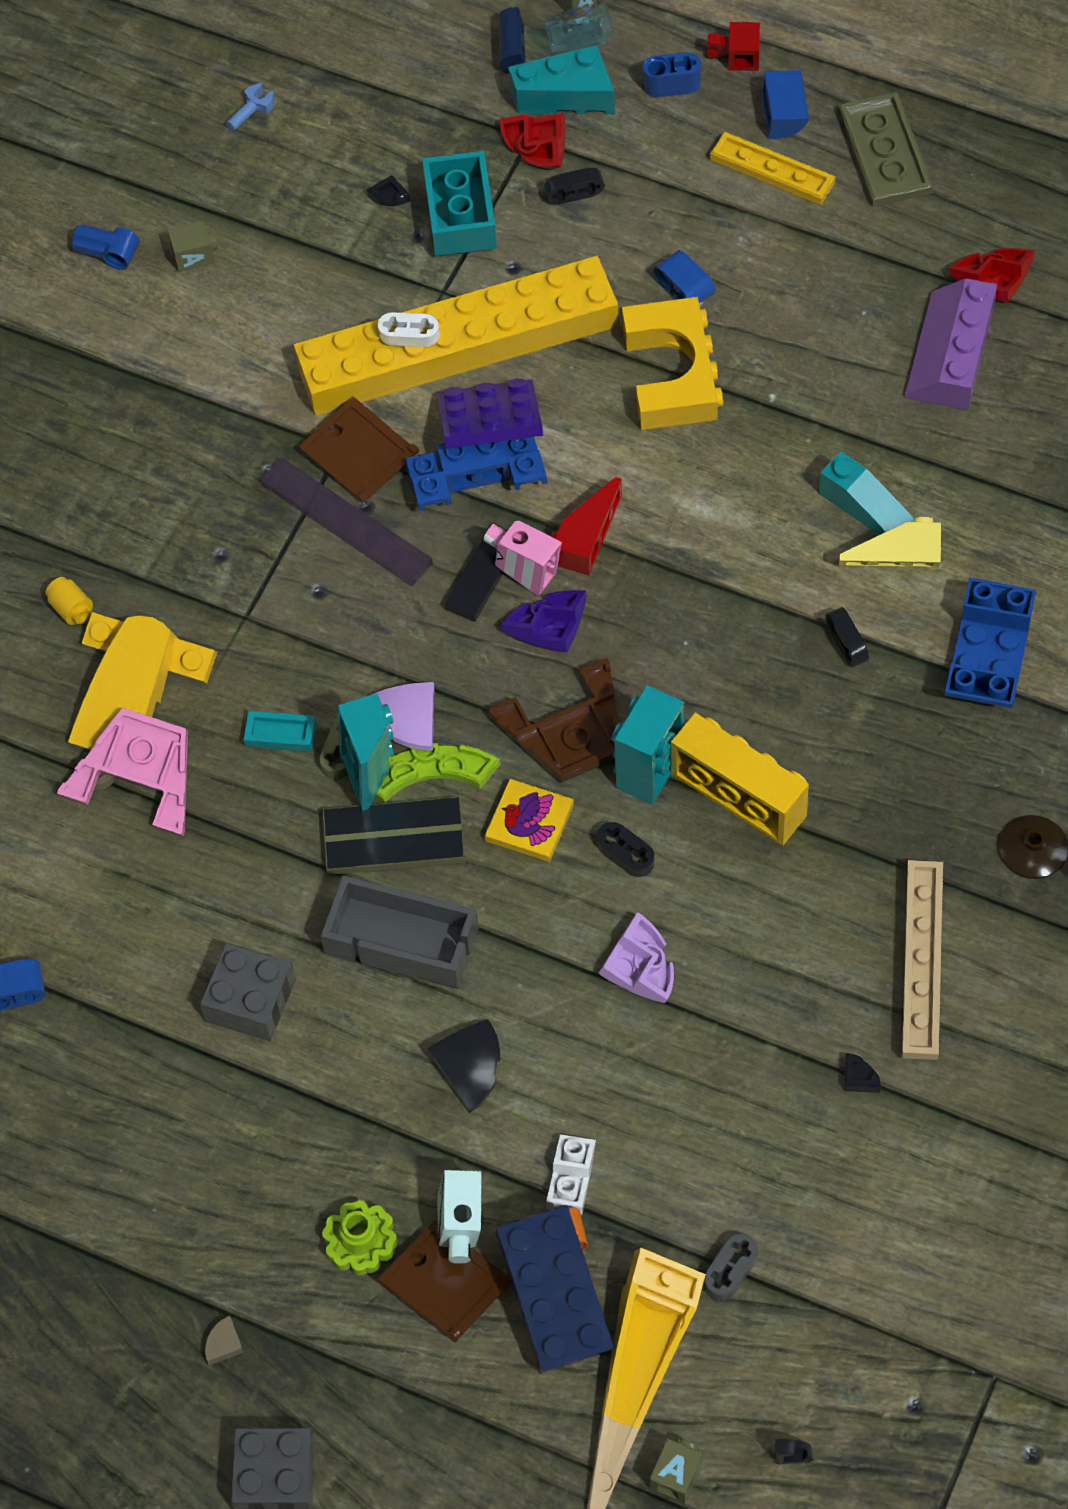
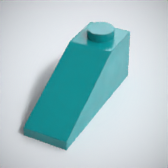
M840 452L820 472L819 494L877 534L881 535L904 523L913 522L914 517L872 473L843 452Z

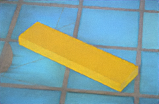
M725 131L710 153V160L819 205H822L835 184L836 176Z

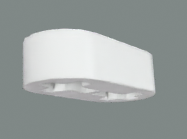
M392 312L383 315L378 322L379 337L387 345L430 347L440 337L437 319L428 314ZM391 326H397L394 332L388 331L391 329ZM423 328H429L427 334L421 333Z

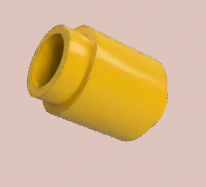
M59 577L48 585L45 591L48 603L67 624H82L89 619L92 613L93 602L73 580Z

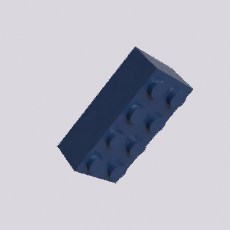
M568 1205L497 1227L495 1231L540 1374L612 1351L614 1346Z

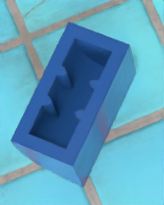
M801 70L764 71L761 96L768 139H782L792 136L801 131L809 120Z

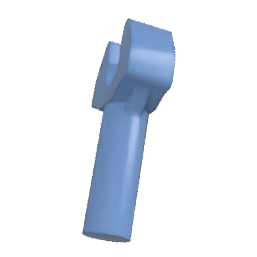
M262 84L249 86L244 91L247 103L226 121L227 127L231 131H235L255 111L268 114L274 107V92L270 91L264 98L258 99L263 94Z

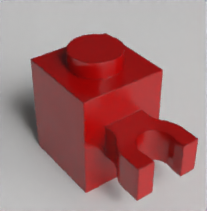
M730 22L729 37L708 33L707 58L729 56L728 70L759 71L760 22Z

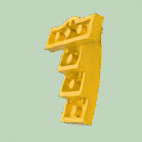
M92 612L81 644L106 653L83 700L68 743L92 750L97 744V739L122 708L152 717L156 702H161L168 672L207 684L218 652L179 639L164 623L153 617L133 616L127 617L122 622Z

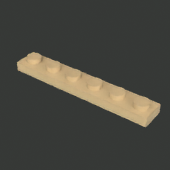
M908 860L902 1037V1058L938 1060L943 862Z

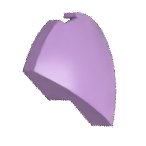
M434 682L400 685L376 692L382 705L388 704L393 717V724H390L394 738L393 741L409 748L433 751Z
M637 912L598 974L632 993L662 1003L668 1000L674 981L673 963L669 962L666 965L665 954L662 950L666 942L654 925Z

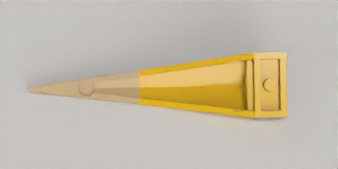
M643 1248L634 1251L626 1285L622 1286L613 1343L614 1349L611 1355L587 1509L606 1508L650 1404L697 1309L706 1275Z

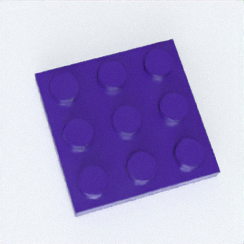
M517 378L510 380L508 383L500 384L481 383L476 387L463 389L451 387L445 391L437 392L446 449L543 436L542 422L532 379Z

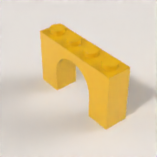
M698 297L622 307V327L627 351L670 347L682 351L693 362L691 369L678 379L636 386V405L641 430L718 420V407L723 406L721 387L715 388L714 380H718L716 361H710L709 354H713L711 335H705L704 328H708L706 309H700Z

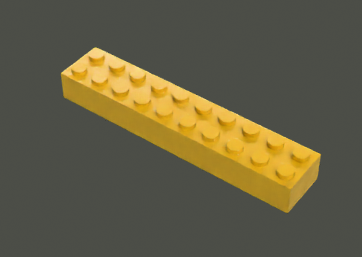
M597 255L402 312L428 314L437 319L440 337L430 347L392 346L385 344L379 337V319L293 345L298 370L314 414L317 416L340 409L353 396L362 403L619 327L618 302ZM391 326V329L388 331L394 332L397 326ZM423 328L421 333L427 334L429 328Z

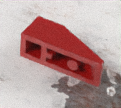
M613 478L562 521L558 532H552L551 537L562 542L558 567L590 576L622 498V478Z

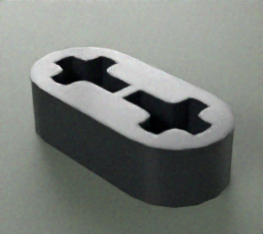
M593 167L557 174L547 179L544 183L548 201L552 204H564L594 197L600 194L605 187L600 170Z
M840 607L826 613L828 628L851 667H855L869 661L866 644L845 608Z
M617 822L605 823L600 827L597 832V845L599 851L634 877H643L651 873L655 863L654 852L646 842ZM616 835L619 836V844L614 841L607 844L606 836L611 838ZM632 854L637 858L644 855L645 863L638 861L634 864Z

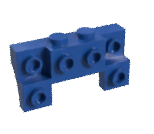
M534 437L446 449L444 442L437 444V452L406 458L407 470L419 511H423L424 506L445 501L446 505H451L450 493L510 480V474L515 490H519L520 485L537 481L547 484V475Z

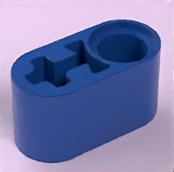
M684 52L656 55L647 58L643 63V89L652 97L690 94L697 91L701 86V60L694 53Z
M678 250L653 267L656 281L674 300L698 297L700 304L715 293V286L711 278L682 250Z
M23 959L0 964V1011L34 1004L45 998L41 964L38 960Z

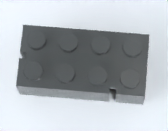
M343 875L321 934L324 954L355 962L356 956H359L361 964L458 989L467 964V955H470L479 929L477 910Z

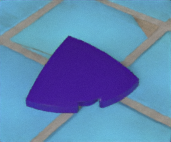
M569 590L547 594L544 596L545 600L534 603L531 608L528 602L521 605L501 625L502 631L521 641L545 649L568 652L582 618L587 598L586 591Z

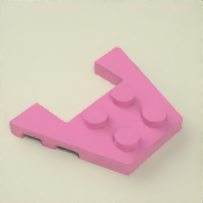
M122 708L97 739V744L90 753L75 767V772L68 781L60 786L57 794L88 805L101 772L163 792L164 794L152 825L155 828L183 837L186 816L188 731L186 728Z

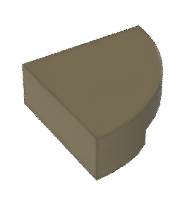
M230 1316L218 1322L207 1338L205 1355L209 1366L244 1353Z

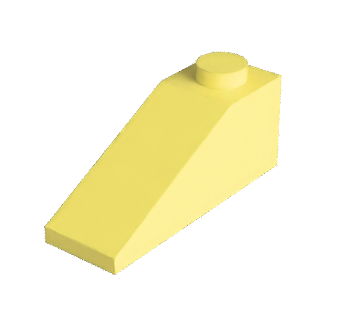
M930 517L913 518V522L904 523L841 553L839 556V566L939 568L941 562V523L933 522V518Z

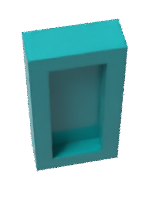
M249 711L244 744L246 747L312 752L317 723L316 717Z

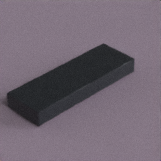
M484 538L445 603L447 611L476 622L504 573L495 564L497 549L486 543Z

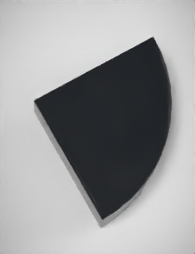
M393 175L367 189V197L383 206H400L410 202V194Z
M846 1053L844 1091L880 1093L881 1082L877 1072L868 1063L863 1061V1058L860 1056Z
M775 1439V1464L811 1463L813 1461L812 1446L809 1443L794 1439Z

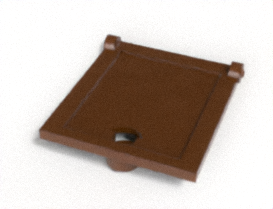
M354 396L299 446L300 451L352 494L361 504H364L406 465V458L413 457L419 452L416 445L405 441Z
M434 1220L378 1278V1283L439 1329L451 1341L457 1342L511 1284L508 1271H501L473 1248H471V1261L467 1263L450 1262L449 1247H441L438 1244V1221Z

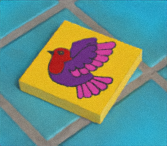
M510 779L486 832L485 841L550 862L574 807V799Z

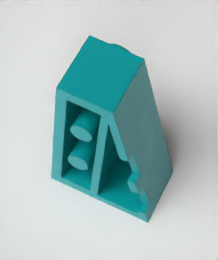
M597 45L508 67L510 92L518 114H557V110H576V114H586V110L605 111V115H615L614 89Z

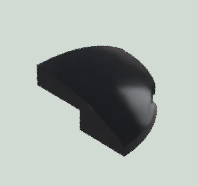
M488 1019L459 1030L428 1048L429 1055L448 1079L450 1088L469 1113L484 1102L497 1081L494 1073L497 1061H501L500 1046L497 1034Z

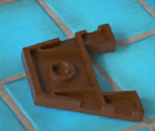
M608 658L580 669V676L592 699L534 724H530L516 697L488 709L491 720L561 783L615 760L613 757L615 742L612 741V736L619 722Z

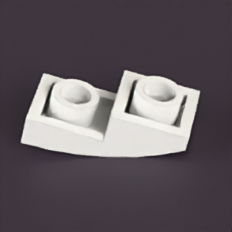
M560 1134L553 1163V1175L546 1200V1210H553L568 1205V1208L579 1209L582 1215L596 1140Z

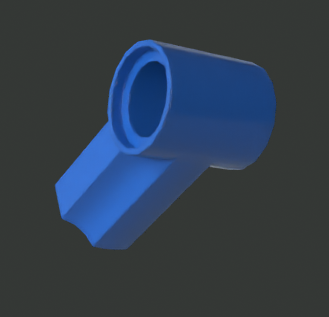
M82 224L75 229L72 247L75 252L102 258L109 266L124 270L129 266L140 243V239L134 232L126 228L119 227L111 232Z

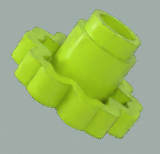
M362 1200L343 1204L340 1208V1215H331L327 1218L326 1227L322 1232L324 1242L328 1245L326 1248L327 1258L335 1264L338 1270L345 1271L352 1268V1271L357 1276L377 1272L380 1268V1261L392 1259L394 1249L398 1243L397 1236L392 1231L394 1228L392 1216L386 1213L380 1205L368 1208L367 1204Z

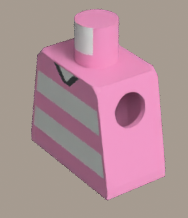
M515 521L508 531L493 524L486 532L484 541L497 549L496 566L539 597L557 573L562 542L521 521Z

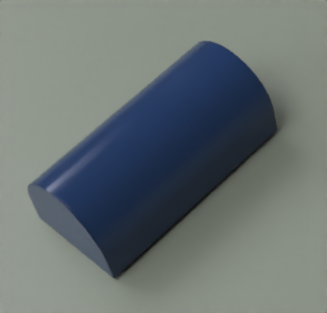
M518 7L504 9L498 15L499 66L506 74H509L508 67L526 63L524 24Z

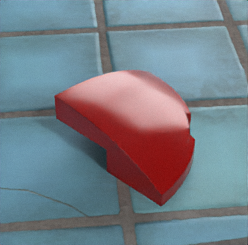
M562 113L532 118L529 114H522L499 119L502 136L513 153H518L524 158L526 163L536 167L561 168L566 132V120Z
M1000 248L995 249V253H987L981 257L980 253H975L953 264L950 267V274L958 281L966 278L997 284L995 299L1008 303L1026 277L1035 257V250Z

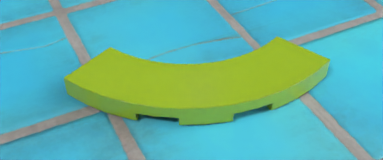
M433 743V751L411 748V750L389 757L390 770L375 798L382 803H386L403 788L429 779L458 780L481 789L500 766V759L487 752L465 745L456 747L440 746L438 743Z

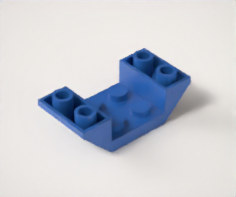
M969 578L953 662L949 670L945 696L1008 708L1013 707L1036 595L1035 589Z

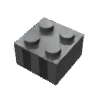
M226 943L200 1003L205 1022L271 1042L296 981L292 963Z
M235 1428L232 1505L234 1509H312L315 1440L311 1428Z

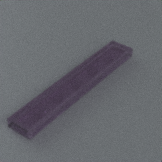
M281 458L261 479L262 486L411 587L433 564L432 558L284 458Z

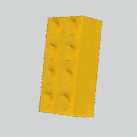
M695 712L671 741V775L782 846L807 817L809 784L804 777L795 771L789 772L784 769L769 754L757 752L742 737L730 735L721 729L715 720L709 717L704 718Z

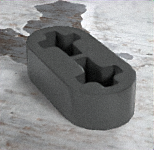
M736 1234L730 1237L708 1268L705 1275V1290L712 1299L718 1301L730 1299L755 1265L757 1245L750 1236ZM743 1246L747 1247V1255L749 1257L741 1256L737 1263L733 1264L735 1252L733 1248L740 1250ZM729 1271L727 1282L729 1287L722 1285L719 1289L715 1288V1280L713 1278L721 1279L725 1272Z

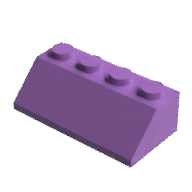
M965 278L932 291L905 398L969 410L995 306L997 284Z

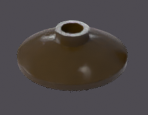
M1028 815L1011 821L1003 829L999 838L998 849L1001 860L1013 873L1024 878L1041 879L1053 875L1064 865L1068 855V840L1063 830L1052 820L1042 816ZM1037 839L1041 843L1034 845L1031 844L1028 840Z

